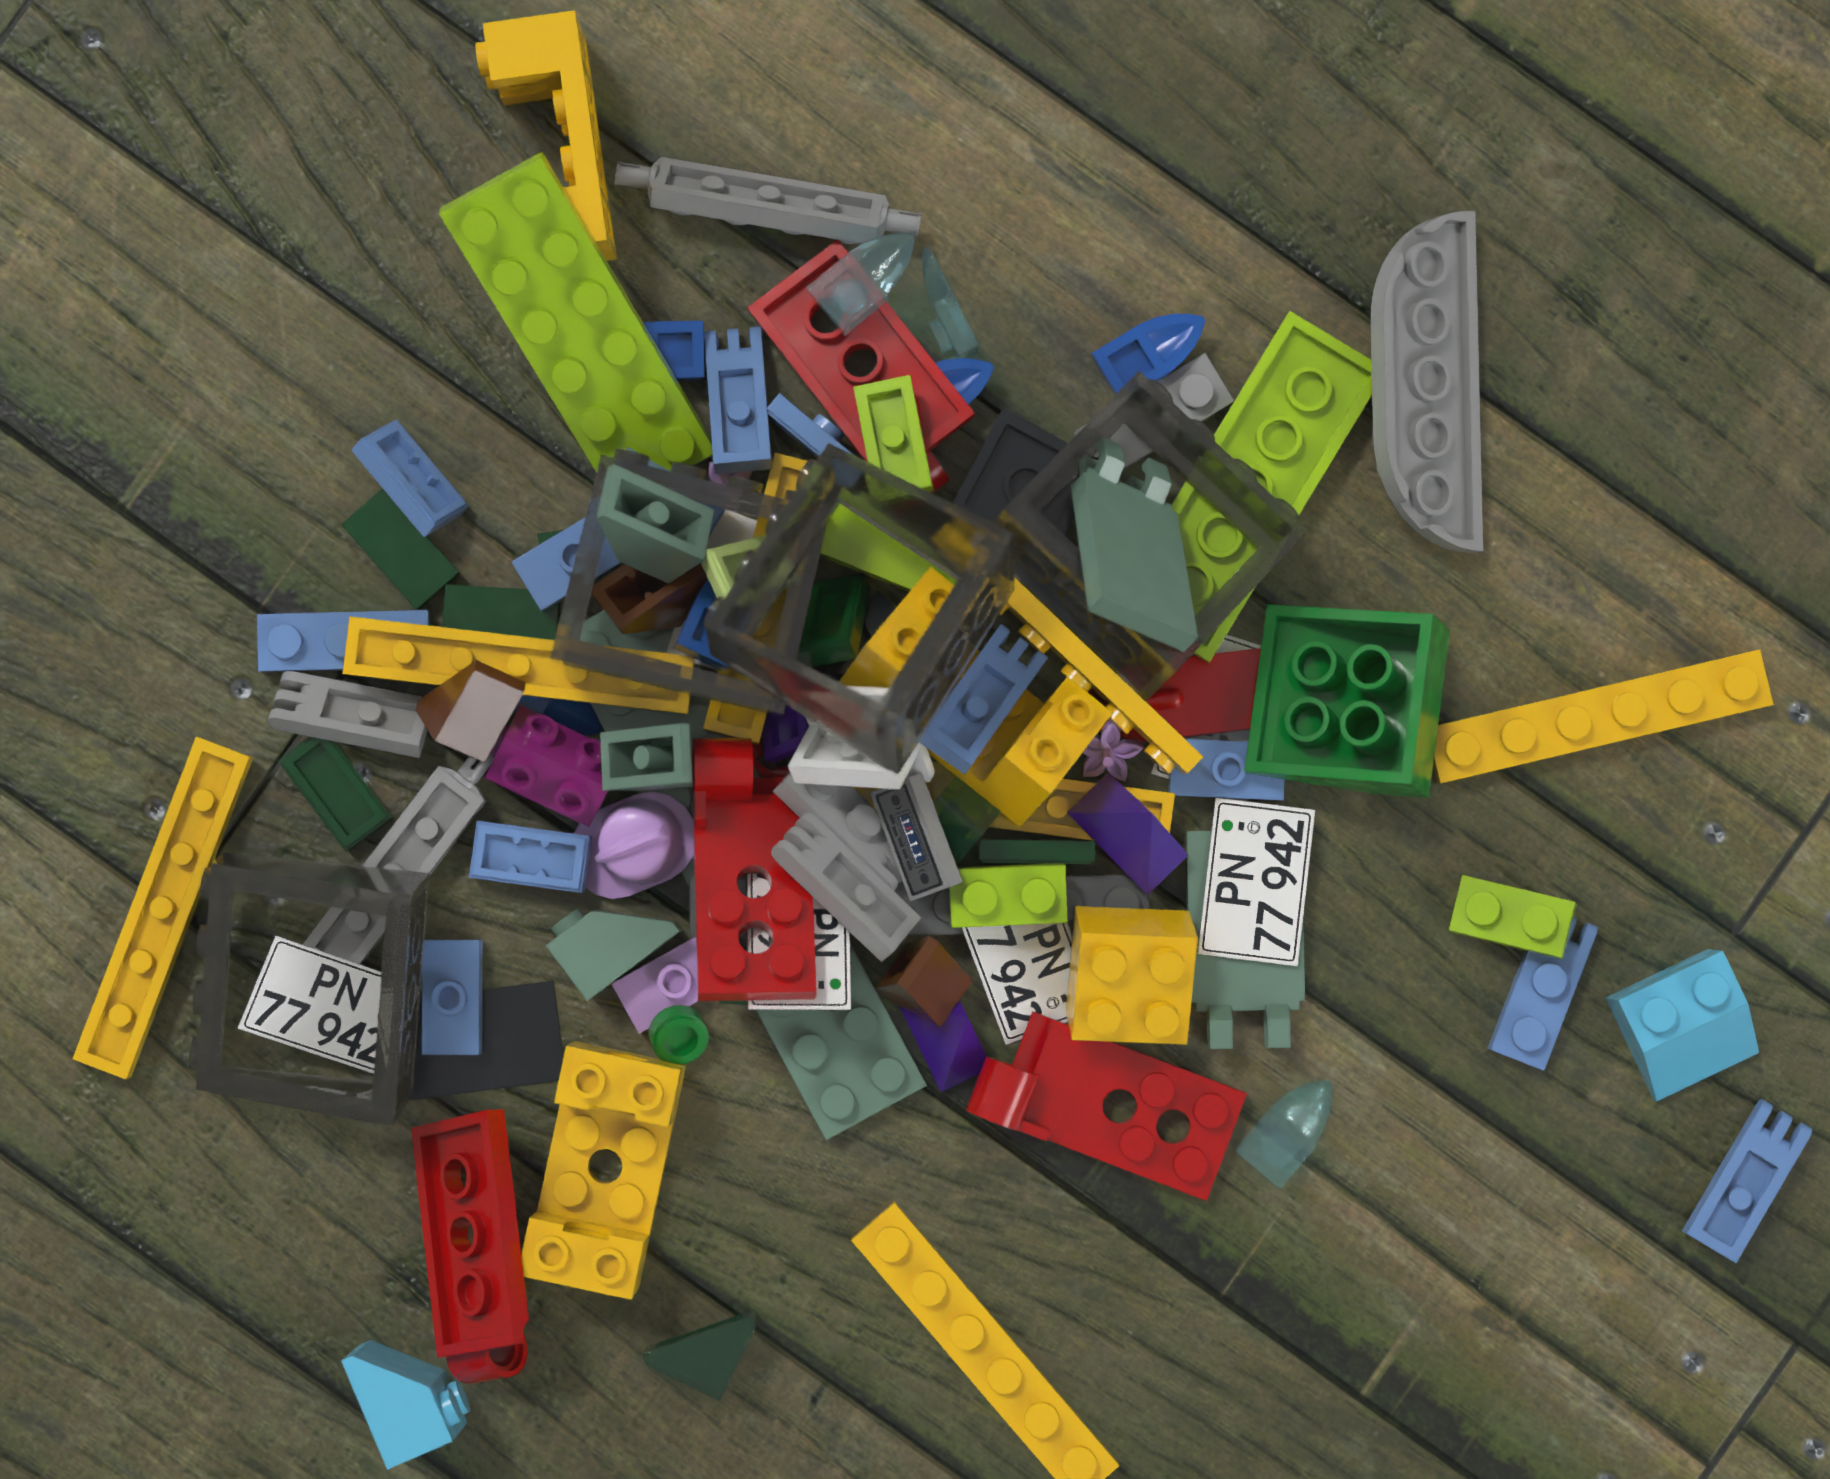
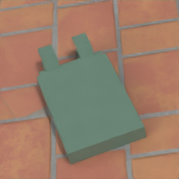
M1101 437L1095 444L1096 451L1099 453V459L1096 460L1085 455L1079 461L1080 476L1071 485L1088 611L1184 652L1198 638L1178 513L1173 511L1171 504L1165 502L1172 485L1166 465L1148 458L1142 464L1145 481L1131 476L1124 484L1118 481L1125 466L1121 445Z
M1186 831L1185 851L1188 854L1185 858L1187 911H1190L1198 937L1191 1003H1196V1012L1206 1011L1207 1048L1233 1049L1232 1011L1263 1010L1264 1047L1291 1048L1289 1010H1300V1001H1305L1303 923L1298 966L1198 954L1212 831Z

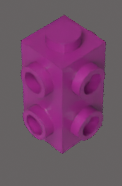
M520 705L510 726L505 725L490 752V755L495 758L485 776L486 779L590 827L608 792L602 789L601 743L599 740L588 738L555 722L544 714L536 713Z

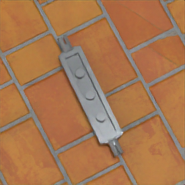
M666 157L658 159L652 167L618 161L615 172V185L647 189L650 207L669 210L677 215L692 214L725 220L734 225L750 224L779 229L792 235L808 234L837 239L842 243L851 245L860 243L875 246L876 241L884 234V231L918 237L922 213L888 208L889 203L886 196Z
M489 754L485 762L480 761L478 763V759L469 756L458 771L438 766L302 945L362 965L487 800L476 784L490 767L495 757Z

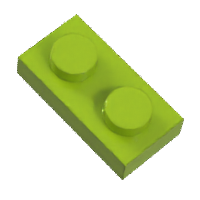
M910 375L854 386L853 389L871 481L877 503L934 491Z
M1064 863L958 868L962 883L949 887L951 928L1068 923L1066 869Z
M1462 875L1449 931L1450 933L1563 960L1577 904L1574 901Z

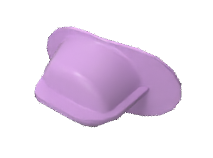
M654 791L636 794L599 809L590 827L580 823L574 832L575 834L592 836L586 888L595 895L610 899L628 897L670 880L685 870L694 856L693 817L685 805L671 795Z

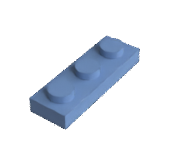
M431 611L257 614L258 671L343 670L349 616L431 626Z

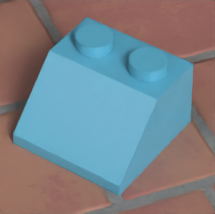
M1706 949L1605 997L1652 1098L1656 1102L1759 1053L1748 1002L1724 952L1721 950Z
M372 1340L359 1344L341 1360L387 1470L452 1442L467 1424L464 1415L470 1412L467 1396L458 1380L450 1382L445 1369Z

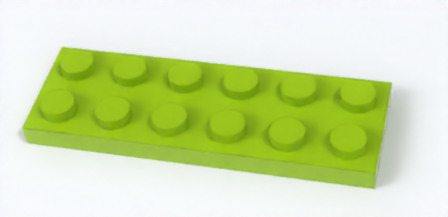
M543 152L440 207V217L603 484L608 467L612 464H618L627 447L674 474H678L713 455L711 436Z
M1291 311L1284 318L1171 504L1173 511L1178 513L1198 638L1186 650L1207 663L1212 660L1372 396L1371 359Z

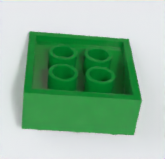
M1267 604L1244 772L1372 794L1429 798L1450 630L1434 614Z

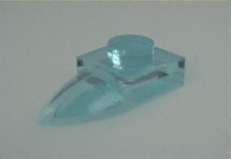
M895 233L866 241L848 252L806 287L809 295L845 336L889 300L887 293L900 280L909 264L915 237L912 233Z
M929 247L923 249V276L927 294L933 307V314L936 318L928 323L929 329L942 354L951 350L955 359L969 358L978 353L979 344L940 266Z
M1329 1080L1316 1081L1300 1086L1284 1095L1270 1107L1235 1149L1240 1156L1279 1189L1286 1184L1317 1147L1315 1143L1325 1128L1331 1109L1332 1083Z

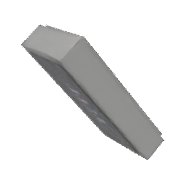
M922 773L905 778L900 789L880 788L870 792L910 901L962 883Z

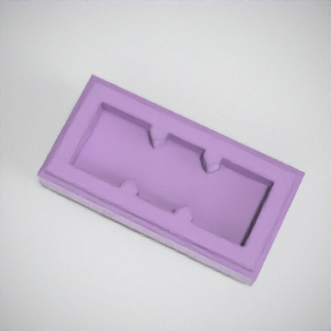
M696 937L611 984L639 1034L649 1029L653 1018L663 1009L674 1005L690 1006L698 1001Z

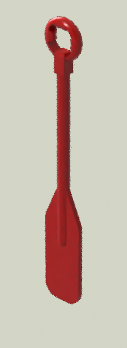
M1261 648L1215 653L1209 663L1197 656L1132 663L1120 668L1115 673L1183 738L1250 730ZM1092 688L1088 691L1091 696L1105 707L1108 705ZM1134 728L1127 735L1120 730V738L1148 742ZM763 738L760 739L759 745L752 743L753 765L760 777L787 776L790 772L788 768L789 763L777 764L773 772L765 768L758 761L764 757Z

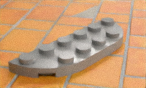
M1459 211L1426 220L1408 231L1388 253L1377 276L1371 303L1373 441L1377 472L1390 500L1402 518L1417 533L1433 544L1455 552L1476 553L1483 552L1475 211Z

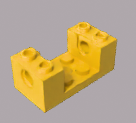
M575 10L483 23L485 41L475 43L481 78L485 77L488 90L498 89L500 99L504 105L553 99L557 124H561L563 136H569L570 146L560 147L565 181H569L570 185L563 188L606 261L617 260L586 36Z
M930 567L864 646L839 682L843 686L904 689L908 694L922 733L980 653L979 650L955 632L976 602ZM1067 676L1045 703L1025 689L966 774L960 772L927 748L929 755L1020 827L1053 792L1113 713Z
M579 1041L566 1045L554 1103L560 1105L537 1211L529 1218L521 1254L524 1277L632 1300L640 1286L687 1064L681 1065L664 1062L659 1058ZM609 1149L618 1154L622 1161V1171L617 1179L601 1181L593 1175L590 1168V1160L596 1151Z

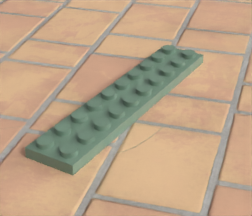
M603 610L557 635L556 640L667 653L674 628L622 635ZM697 663L694 665L689 714L590 703L605 732L684 723L689 724L691 728L692 748L693 738H729L703 731L713 688L702 667ZM753 765V777H760ZM692 787L654 791L671 795L684 804L693 817ZM638 791L639 794H641V793H646V792H651V791ZM694 856L685 870L682 871L688 885L690 879H695ZM747 874L740 879H747ZM739 937L740 945L748 947V937ZM851 943V1010H835V1012L820 1010H756L826 1140L927 1086Z

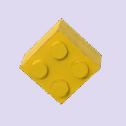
M1075 906L1066 1002V1015L1072 1040L1187 1045L1198 941L1190 911Z

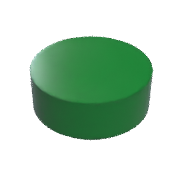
M674 1005L663 1009L653 1018L649 1027V1039L656 1056L664 1062L681 1065L690 1063L701 1056L708 1044L709 1034L700 1013L689 1006Z

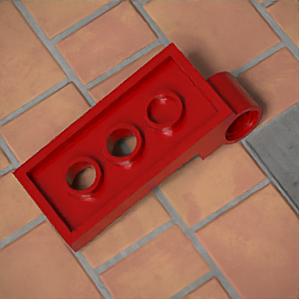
M839 240L833 242L747 307L750 315L851 443L853 450L863 463L868 466V469L869 465L853 387L910 375L934 491L891 500L903 515L950 481L946 472L930 450L976 415ZM835 307L843 313V321L837 330L831 333H821L812 327L813 316L821 308ZM868 350L877 356V365L869 375L856 377L846 371L847 359L855 351Z
M693 738L692 793L698 1001L815 999L817 989L813 896L781 867L771 854L772 848L780 840H783L787 831L795 826L796 821L800 818L773 792L785 777H753L752 738ZM746 874H759L769 882L770 890L762 897L750 898L739 891L737 887L738 880ZM758 928L764 930L770 936L772 945L765 952L754 954L744 950L738 938L745 930Z
M1032 1011L1012 1064L986 1056L966 1111L995 1124L1026 1133L1044 1141H1051L1207 1201L1247 1093L1115 1042L1072 1040L1068 1024ZM1116 1089L1130 1092L1136 1103L1133 1115L1122 1122L1108 1119L1103 1112V1101L1106 1095ZM1168 1110H1179L1188 1118V1132L1184 1138L1177 1142L1164 1141L1159 1137L1156 1130L1158 1118Z
M504 1109L483 1110L411 1128L437 1358L446 1357L450 1372L462 1383L473 1384L513 1377L523 1369L527 1360L528 1347L523 1332L529 1320ZM462 1167H465L467 1175L465 1187L461 1180ZM469 1224H471L473 1229L472 1245L468 1239Z

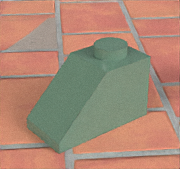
M612 464L607 469L596 519L619 562L669 584L704 561L714 509L616 464Z
M680 723L600 733L603 791H655L693 787L691 728L689 724Z
M577 908L551 928L556 938L545 946L588 1001L682 932L683 929L677 921L602 910H593L584 916L579 908Z

